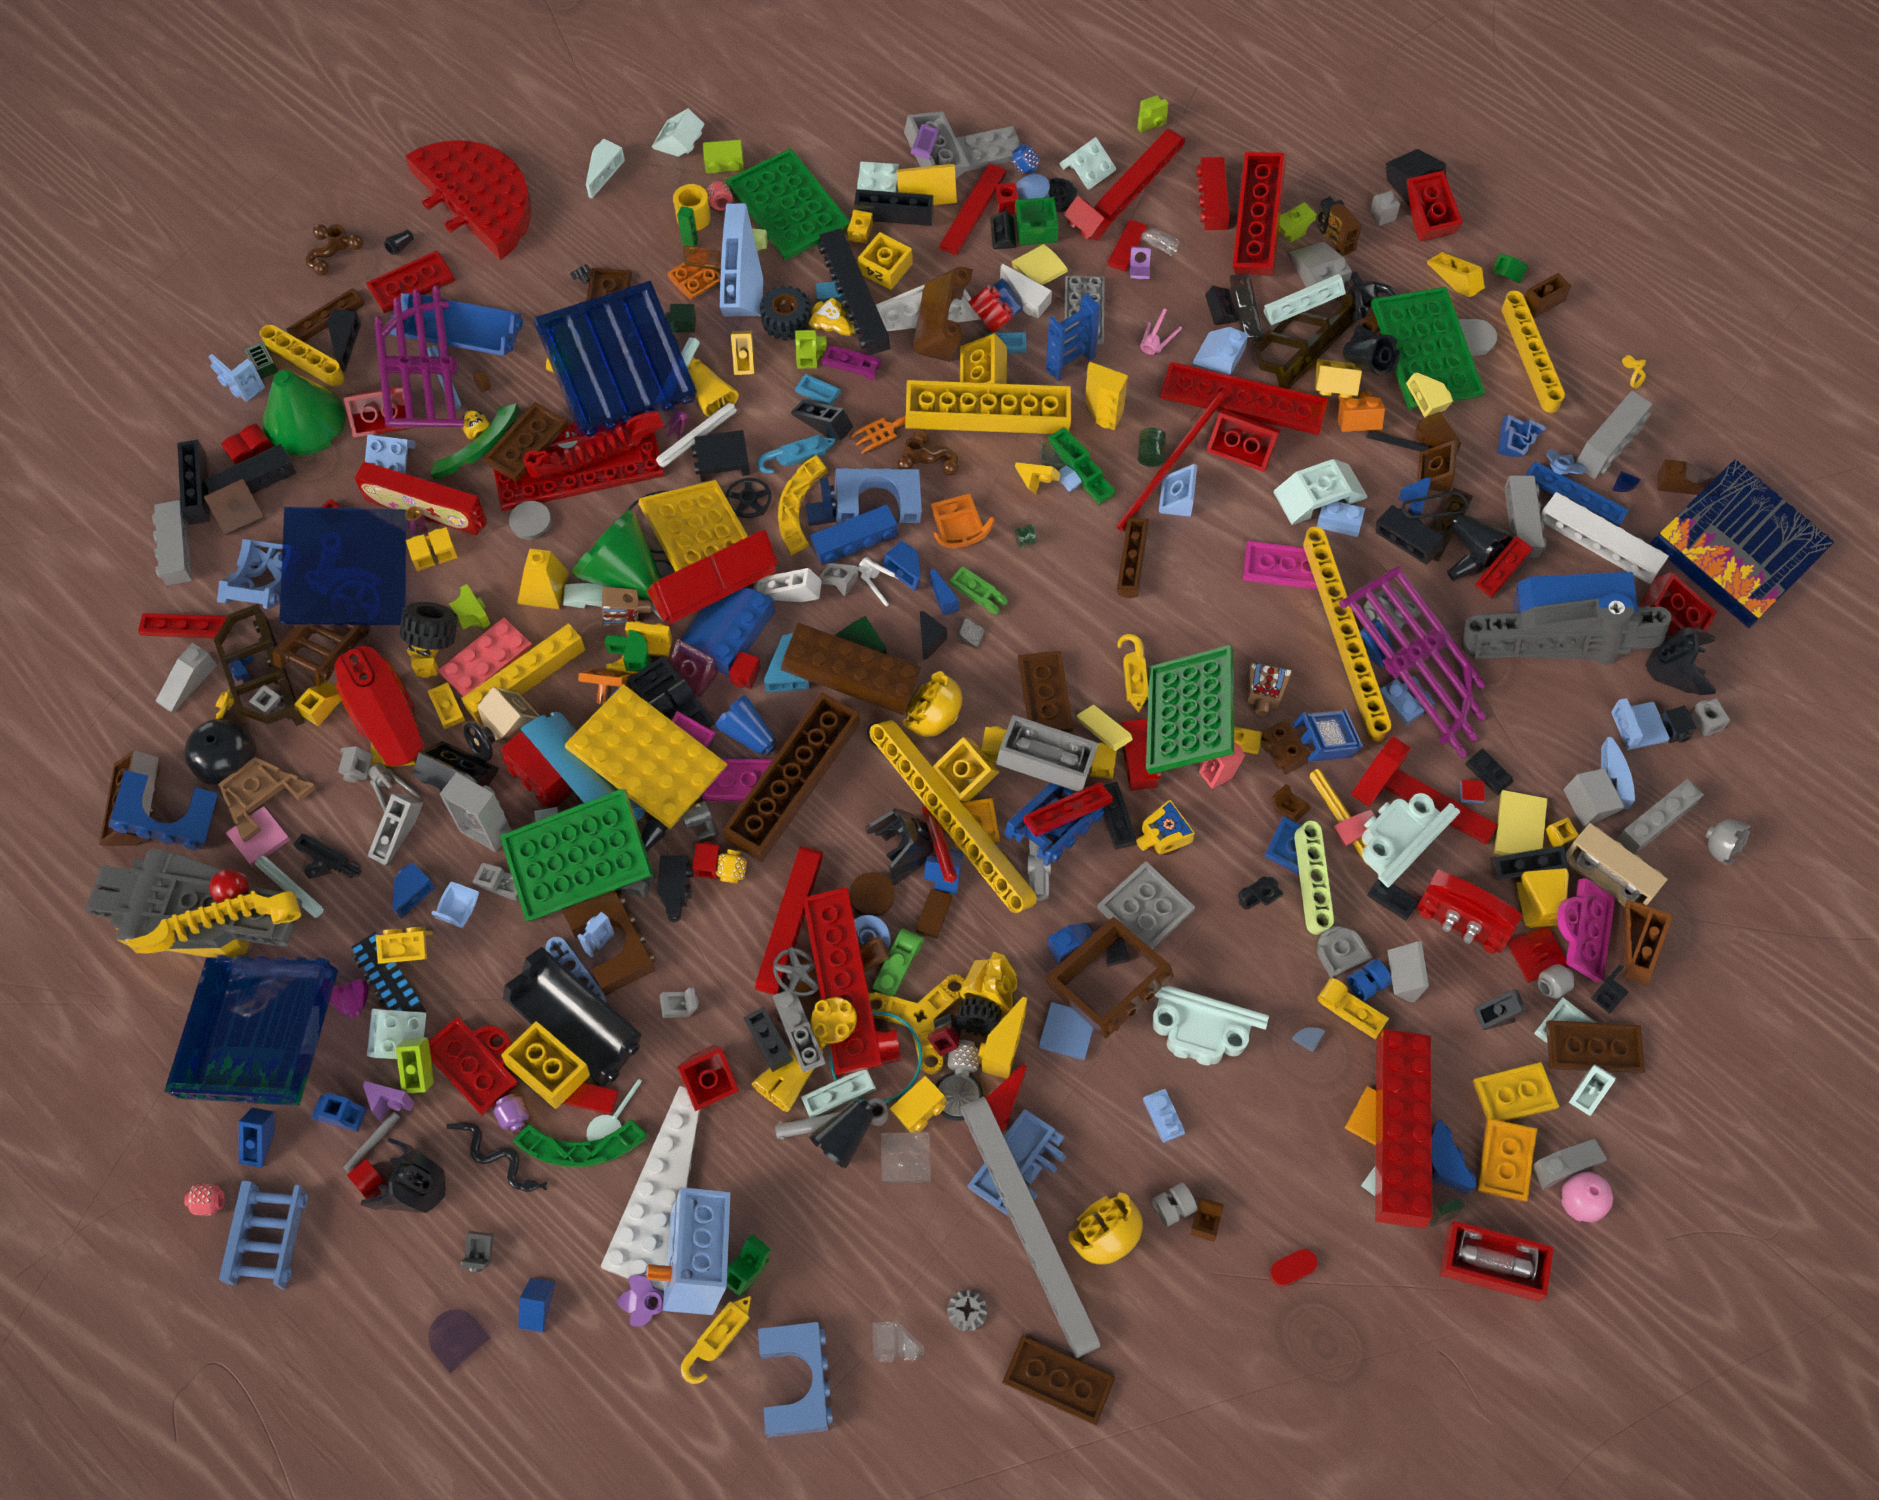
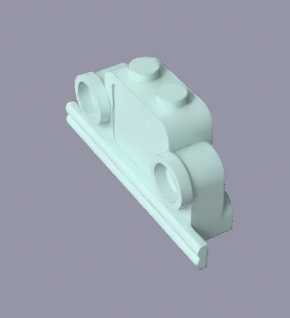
M1422 793L1414 795L1409 803L1402 799H1396L1391 805L1386 802L1378 810L1381 815L1378 818L1372 816L1364 825L1367 829L1362 834V840L1367 846L1362 852L1363 859L1378 873V879L1389 888L1453 821L1460 811L1450 803L1440 813L1434 807L1433 800L1428 795Z
M1169 985L1162 987L1155 994L1159 1001L1153 1014L1154 1030L1160 1035H1169L1167 1047L1175 1056L1180 1058L1190 1057L1203 1065L1219 1063L1224 1053L1229 1056L1240 1055L1248 1045L1251 1026L1266 1029L1269 1015Z

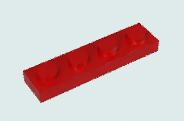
M142 613L138 633L140 636L214 639L227 616Z
M1098 782L1024 815L1023 822L1033 835L1037 837L1112 803L1113 797L1103 784Z

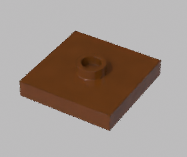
M244 479L204 496L224 535L264 517Z

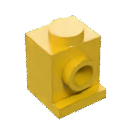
M853 209V215L847 229L848 240L867 244L873 227L872 213Z

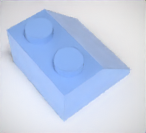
M1232 327L1209 332L1194 358L1193 364L1213 372L1231 376L1246 349L1248 334Z

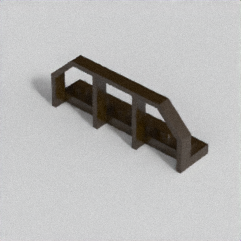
M1346 292V294L1333 299L1345 303L1330 319L1302 312L1276 323L1254 345L1260 370L1276 374L1279 387L1289 389L1354 323L1353 314L1356 311V306L1352 293ZM1293 320L1321 326L1308 341L1280 334ZM1271 342L1300 349L1284 366L1264 361L1261 356V352Z
M259 604L229 614L215 636L214 642L239 713L242 716L268 725L284 718L292 719L296 726L303 724V717L294 705L297 700L285 666L281 669L274 665L272 651L277 647V643L268 618ZM255 616L256 620L253 621V625L257 633H261L262 636L259 638V642L225 655L222 644L234 624L248 617ZM267 650L268 654L265 655L268 666L273 667L274 672L236 686L229 664ZM274 682L275 685L279 684L280 689L277 690V693L281 696V701L286 704V707L264 715L244 708L239 695Z

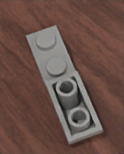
M787 991L773 995L774 1003L802 1072L804 1073L826 1064L798 996Z

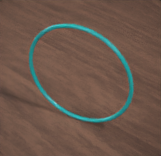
M873 1011V1015L890 1016L906 1025L912 1032L919 1051L918 1067L912 1081L896 1096L883 1100L885 1103H888L904 1095L915 1083L922 1065V1047L916 1032L904 1019L892 1013ZM830 1053L831 1071L836 1081L839 1079L835 1074L832 1053Z

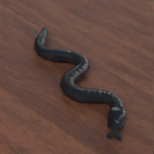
M467 1122L446 1125L447 1129L470 1130L473 1133L470 1156L475 1162L484 1165L502 1157H507L510 1161L507 1180L512 1188L522 1190L523 1192H531L538 1188L547 1190V1187H545L548 1184L547 1181L543 1184H538L531 1180H525L521 1183L516 1180L520 1160L517 1153L511 1148H500L487 1155H482L479 1151L482 1132L477 1125Z

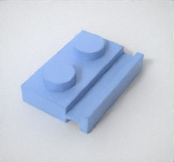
M1338 501L1324 505L1320 511L1317 527L1358 537L1365 508Z
M600 912L598 916H594L588 921L585 928L586 933L583 936L579 934L578 938L585 953L592 958L594 956L593 952L596 949L600 950L615 933L609 918Z

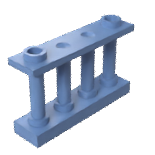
M242 1181L219 1280L226 1285H237L238 1278H241V1276L274 1279L273 1284L279 1289H285L286 1283L290 1281L292 1276L290 1265L302 1210L308 1202L307 1191L300 1185H295L293 1195L260 1192L258 1190L259 1187L253 1182ZM258 1202L289 1204L288 1218L255 1217L253 1214L255 1204ZM252 1227L285 1229L282 1244L249 1241L247 1238L249 1229ZM247 1251L279 1254L277 1268L243 1266V1255Z

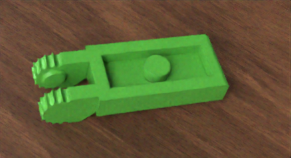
M961 567L949 580L950 586L982 607L984 606L992 614L997 615L1000 609L989 600L991 597L1003 606L1008 603L1007 598L998 592L995 587L965 567Z

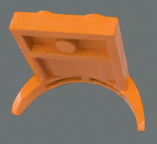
M971 494L930 504V509L940 533L939 535L937 532H933L934 537L945 548H963L981 541L991 531L995 521L994 517H990L987 523L982 526Z

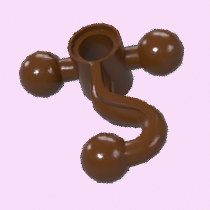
M322 224L316 225L313 228L314 237L318 240L328 238L329 242L323 248L311 250L306 256V264L317 275L323 276L329 270L328 264L323 260L314 262L315 258L331 257L338 250H344L348 246L353 250H359L363 246V239L359 235L347 236L344 228L339 224H333L328 229Z
M924 430L916 431L913 437L906 440L903 455L897 461L898 469H912L913 465L918 462L932 464L942 457H947L949 460L943 463V472L950 476L957 473V455L947 448H941L934 452L926 449L924 445L927 444L929 437Z

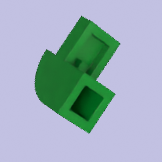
M629 630L628 637L606 635L605 645L608 654L624 655L623 662L626 671L639 672L649 665L650 653L646 640L640 633Z
M753 1234L746 1239L740 1255L727 1266V1287L739 1297L751 1287L770 1261L768 1256L771 1249Z

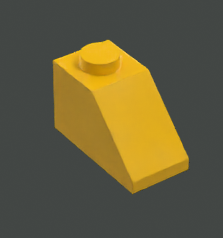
M752 330L732 331L734 375L754 374Z

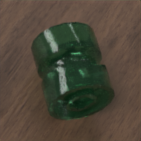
M1146 428L1140 432V446L1138 448V461L1140 464L1147 467H1155L1164 462L1166 441L1164 431L1158 428Z

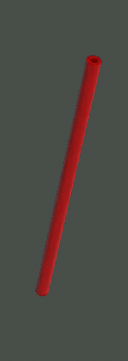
M1223 392L1218 393L1116 526L1118 530L1123 531L1126 528L1128 518H1133L1223 402L1226 398Z

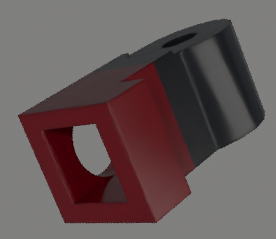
M953 1012L935 1019V1030L928 1034L927 1039L939 1056L958 1049L961 1028L957 1024V1016Z

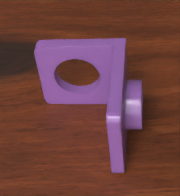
M1131 248L1130 278L1150 279L1151 248ZM1138 252L1146 254V259L1143 262L1135 260V255Z

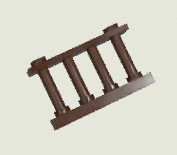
M323 595L272 651L274 665L282 669L287 662L296 663L314 672L315 683L320 687L325 680L330 679L335 670L334 665L338 657L353 649L362 638L368 635L370 630L368 616L364 615L358 623L333 612L331 599ZM330 619L351 630L344 637L321 626V624L325 620ZM317 633L338 643V645L331 651L308 639L312 634ZM305 647L326 657V659L318 665L295 653L300 648Z

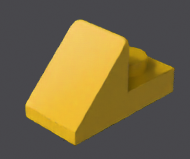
M1017 462L1015 464L1026 486L1034 494H1037L1040 481L1051 483V481H1059L1061 473L1054 467Z

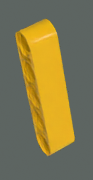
M266 325L261 328L260 336L269 351L331 386H338L343 383L345 377L336 360L274 325Z

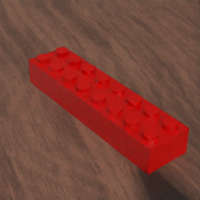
M1383 1029L1377 1039L1375 1222L1425 1229L1432 1219L1431 1035Z

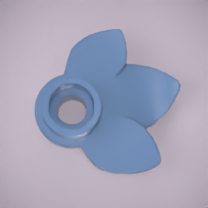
M1553 449L1547 452L1552 470L1559 475L1568 473L1583 474L1587 469L1583 465L1575 464L1573 455H1560Z

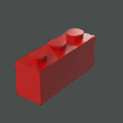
M1147 719L1121 722L1120 726L1127 730L1133 739L1122 746L1130 791L1156 788L1158 780L1161 779V772L1149 774L1146 770Z

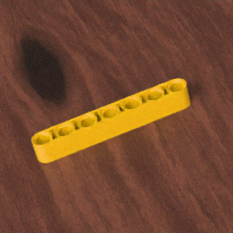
M1510 291L1507 293L1502 306L1503 316L1542 409L1548 413H1555L1561 406L1565 392L1523 294L1519 291Z

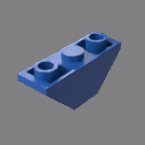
M1441 1119L1432 1128V1179L1437 1183L1469 1194L1476 1188V1178L1473 1172L1467 1169L1461 1149L1459 1147L1456 1148L1452 1140L1453 1135L1450 1128L1444 1125Z

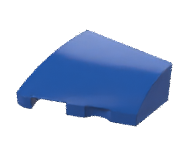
M1510 415L1503 417L1497 453L1510 457L1523 456L1528 451V447L1537 440V436L1545 430V426L1532 420L1523 422Z

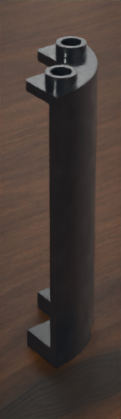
M540 947L524 959L522 973L504 987L503 1000L531 1025L537 1021L586 1063L590 1073L589 1077L600 1087H603L607 1082H614L620 1075L619 1070L628 1061L630 1056H633L640 1048L638 1043L642 1034L543 947Z

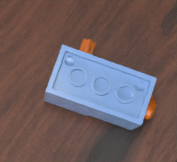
M680 1188L677 1200H675L670 1213L666 1266L648 1264L646 1272L647 1280L665 1281L663 1311L705 1315L714 1314L727 1287L730 1192Z

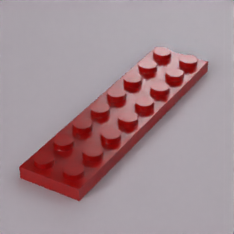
M1170 362L1160 393V398L1207 409L1218 393L1223 392L1226 398L1216 409L1217 412L1226 410L1255 421L1314 435L1320 434L1329 399L1175 362Z
M844 887L804 897L803 903L821 999L826 1000L835 997L845 999L851 1003L857 1015L856 1026L852 1034L839 1043L830 1044L835 1074L839 1077L884 1066L876 1036L877 1030L849 889Z

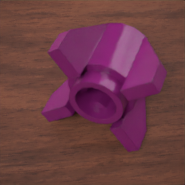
M359 979L349 984L330 988L327 993V999L342 1016L347 1015L348 1019L362 1015L361 1010L366 1009L365 1005L369 991L367 981Z

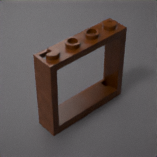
M1113 916L1045 978L1050 989L1106 1039L1114 1031L1117 1032L1128 1018L1134 1017L1138 1009L1145 1003L1150 1002L1162 987H1166L1168 982L1174 977L1171 965ZM1121 936L1155 965L1157 969L1101 1019L1072 993L1066 985Z

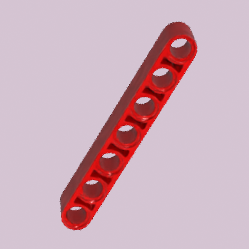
M1169 128L1166 129L1096 203L1094 208L1113 222L1182 149L1185 137Z
M805 846L799 847L756 979V991L772 995L781 992L782 987L775 978L773 964L779 953L791 947L795 948L805 917L803 898L812 895L823 859V851ZM789 954L781 957L778 965L789 966L791 961ZM777 971L779 978L784 983L786 973Z

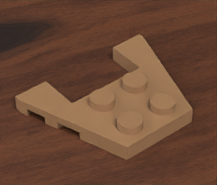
M256 757L219 783V787L244 843L261 831L260 826L249 814L283 788H286L299 801L316 790L313 783L300 780L298 776L287 774L278 767Z

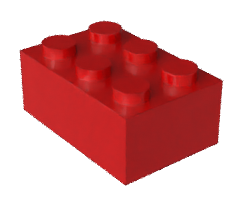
M519 732L500 748L504 756L502 761L507 766L506 770L513 778L518 777L521 779L522 786L528 792L533 791L536 794V799L542 806L557 807L573 793L566 781L522 732Z

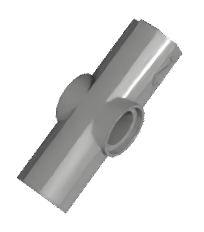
M1029 839L1030 855H1028L1027 866L1029 886L1036 894V901H1043L1049 897L1051 863L1048 866L1043 864L1044 859L1037 857L1040 847Z

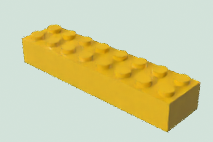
M907 380L905 428L1039 434H1053L1063 427L1068 431L1070 429L1071 386Z

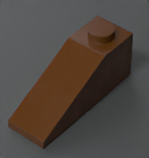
M1665 459L1658 471V491L1705 496L1722 481V478L1684 461ZM1722 484L1707 496L1721 498Z

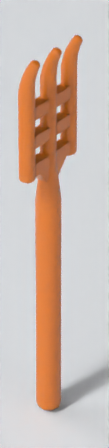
M906 415L893 423L887 422L884 417L859 428L850 437L853 438L863 432L867 433V436L856 443V446H859L870 439L873 443L861 452L864 454L895 439L897 435L894 433V430L905 425ZM882 424L884 428L880 429L878 425ZM874 428L875 432L872 433L870 429ZM887 432L889 436L885 437L883 433Z

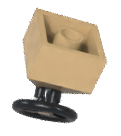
M493 687L477 706L484 728L482 729L473 721H468L463 727L464 736L473 753L479 759L489 761L493 756L492 743L510 741L519 732H522L521 728L540 715L518 692ZM470 728L475 731V735L471 734Z

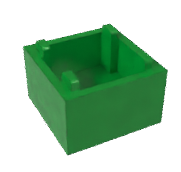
M1054 197L1015 200V220L1019 246L1058 243L1059 226Z

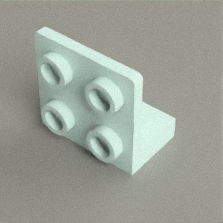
M1096 137L1059 163L1063 170L1068 166L1071 169L1074 168L1088 190L1116 171L1115 165Z
M372 1008L367 1056L397 1059L396 1047L404 1039L424 1038L426 1013Z

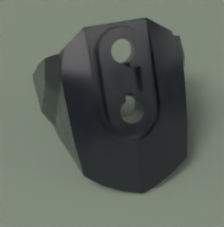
M1683 628L1664 639L1662 645L1653 649L1645 664L1647 671L1655 681L1686 693H1694L1700 696L1715 694L1716 688L1704 676L1706 671L1694 664L1698 652H1706V649L1701 647V645L1714 642L1715 637L1700 628Z
M894 808L866 825L865 831L867 834L875 832L876 836H881L885 841H888L895 835L902 836L898 847L886 854L892 861L889 868L894 885L923 866L927 856L934 852L933 846L930 843L931 837L927 824L905 810Z
M388 1138L387 1142L400 1148L404 1154L399 1159H390V1162L395 1163L396 1166L389 1180V1186L379 1185L378 1187L384 1195L364 1199L360 1205L374 1210L388 1209L418 1213L429 1212L445 1197L444 1170L425 1155L416 1152L411 1145Z

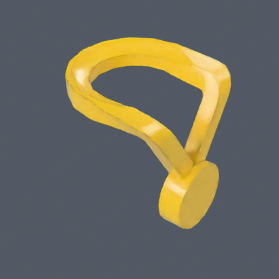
M1626 355L1622 359V363L1627 368L1635 369L1630 385L1637 389L1646 379V374L1642 370L1646 360H1635L1632 356ZM1639 373V374L1641 375V377H1640V379L1635 383L1636 376H1637V374Z

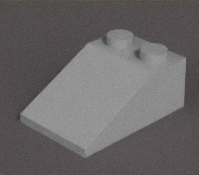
M1324 241L1288 252V256L1306 288L1337 274H1340L1342 277L1344 288H1348L1352 275L1350 267L1344 257Z

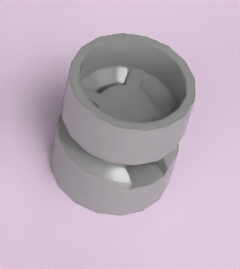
M1182 1182L1170 1188L1168 1194L1162 1192L1151 1199L1154 1210L1165 1227L1178 1222L1180 1216L1187 1217L1198 1210L1191 1192Z

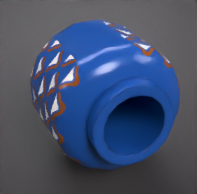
M1022 144L1013 150L1011 161L1019 173L1031 174L1037 170L1039 156L1032 146Z

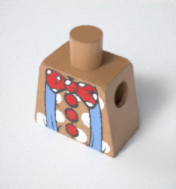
M602 587L603 627L626 625V622L637 621L638 613L651 612L650 600H638L637 590Z
M1250 663L1247 675V702L1256 705L1255 713L1257 715L1267 716L1269 708H1279L1290 680L1291 670Z

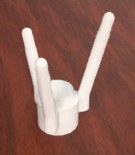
M865 557L858 566L859 571L862 573L860 578L866 581L883 604L888 607L889 603L869 578L877 577L880 571L891 577H895V574L871 558Z

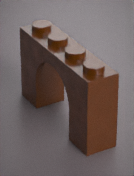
M615 891L583 901L563 911L576 939L579 934L583 936L586 933L585 928L588 921L592 917L598 916L600 912L609 918L611 926L621 929L626 934V942L622 951L616 957L591 969L604 996L655 971L652 963L656 960L650 949L645 950L643 943L646 940L641 930L636 931L633 925L636 924V921L631 911L626 913L623 906L627 904L621 892L616 894Z

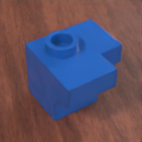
M949 849L957 873V878L954 879L953 883L944 881L937 856H927L924 880L935 881L934 890L957 894L964 853L959 850Z

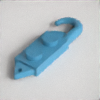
M815 435L783 445L779 449L762 454L758 458L757 467L761 472L770 474L774 473V469H766L764 462L774 458L781 465L789 467L805 462L815 455L818 457L825 456L826 452L835 444V439Z

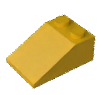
M1317 359L1315 388L1317 391H1320L1319 394L1331 396L1333 392L1340 393V397L1352 398V395L1358 396L1362 370L1353 363Z
M1022 997L991 1031L986 1043H981L978 1056L979 1064H982V1073L1006 1079L1010 1076L1026 1015V997Z

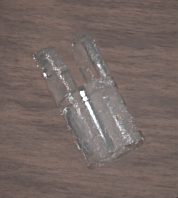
M1154 227L1142 233L1141 236L1145 242L1170 256H1173L1179 247V239Z

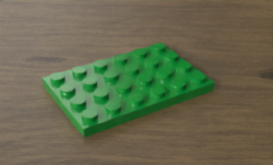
M792 148L725 180L739 203H746L748 214L759 229L766 230L767 239L784 261L820 243L819 234L840 228L844 232L850 224L844 213Z
M1447 287L1372 300L1371 305L1381 334L1392 335L1398 341L1396 346L1400 350V357L1394 371L1408 410L1419 409L1406 384L1416 372L1444 383L1447 390L1451 393L1453 402L1478 398L1485 394Z
M1228 645L1149 666L1146 770L1148 773H1158L1234 754V649L1232 646Z
M620 789L500 835L526 922H532L583 901L654 876L626 789Z

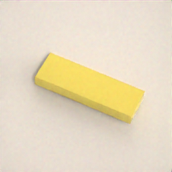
M1094 704L1076 715L1079 723L1114 751L1133 740L1127 730Z

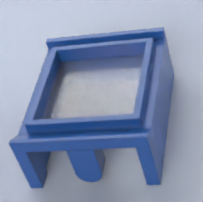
M1346 709L1308 714L1303 712L1293 723L1294 728L1307 726L1308 730L1301 737L1303 744L1314 742L1316 750L1308 757L1309 762L1352 758L1363 747Z

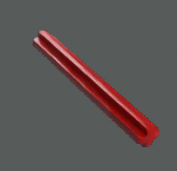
M924 806L922 807L923 815L944 881L953 883L954 879L957 878V873L942 826L928 808Z

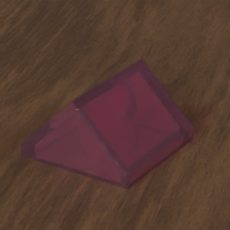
M677 639L669 663L680 678L687 682L693 693L701 697L719 674L716 658L681 639Z

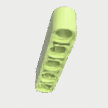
M1307 821L1296 830L1294 838L1306 927L1310 933L1320 935L1333 925L1334 916L1322 829L1317 822ZM1305 830L1311 834V837L1306 835ZM1308 852L1314 856V859L1309 857ZM1311 874L1315 875L1317 881L1311 878ZM1314 896L1318 897L1320 904L1314 900ZM1317 918L1323 922V926L1319 925Z

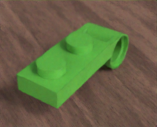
M902 928L889 952L891 958L884 962L872 989L884 995L895 997L914 957L918 955L923 945L924 937Z

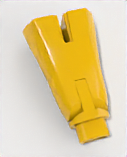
M693 356L684 375L703 413L711 417L721 409L720 405L722 407L728 403L735 405L739 395L738 392Z
M815 1036L820 1051L823 1054L822 1049L827 1043L820 1041ZM792 1048L789 1050V1053L792 1056L793 1062L774 1072L769 1068L752 1082L757 1092L784 1112H789L805 1082L814 1070L811 1069L803 1073Z

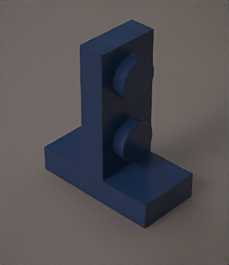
M828 477L820 478L822 502L806 504L809 526L837 522L834 485L829 486Z

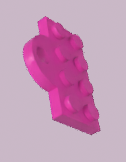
M1587 878L1578 880L1576 897L1566 898L1560 903L1557 911V921L1563 937L1569 942L1566 964L1596 983L1604 982L1615 897Z

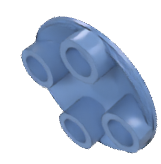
M1031 174L1023 177L1016 183L1018 200L1047 198L1050 196V184L1043 175Z

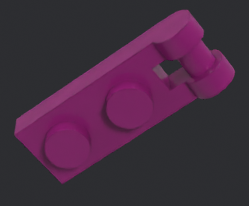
M830 344L822 358V365L859 374L869 380L876 378V370L882 364V361L877 357L867 356V354Z

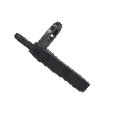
M302 833L294 843L298 851L314 859L312 863L304 867V873L308 879L331 874V869L339 873L343 870V874L349 875V878H353V876L359 877V874L362 873L359 865L354 862L348 863V858L343 854L316 841L307 834Z

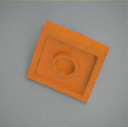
M590 668L579 672L578 681L598 684L596 703L604 704L611 696V686L621 687L623 684H629L627 679L632 677L633 674Z

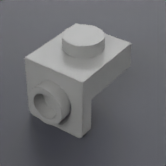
M689 987L685 992H662L660 995L662 1017H690L697 1009L699 1003L694 987Z

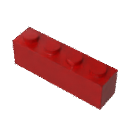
M1201 157L1200 165L1196 166V177H1200L1197 184V190L1201 192V195H1199V207H1202L1200 222H1204V230H1228L1230 215L1224 157Z

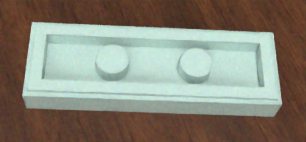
M867 1069L849 1074L802 1096L801 1099L809 1118L822 1116L876 1091V1087Z

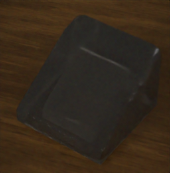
M964 618L957 635V642L978 649L985 629L970 619Z

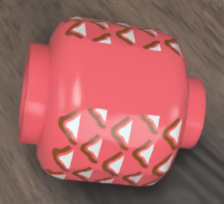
M714 182L708 186L706 192L710 207L717 211L726 210V204H732L733 202L729 186L724 182Z
M197 1183L192 1186L190 1192H186L184 1203L193 1215L212 1216L223 1208L225 1193L215 1183Z

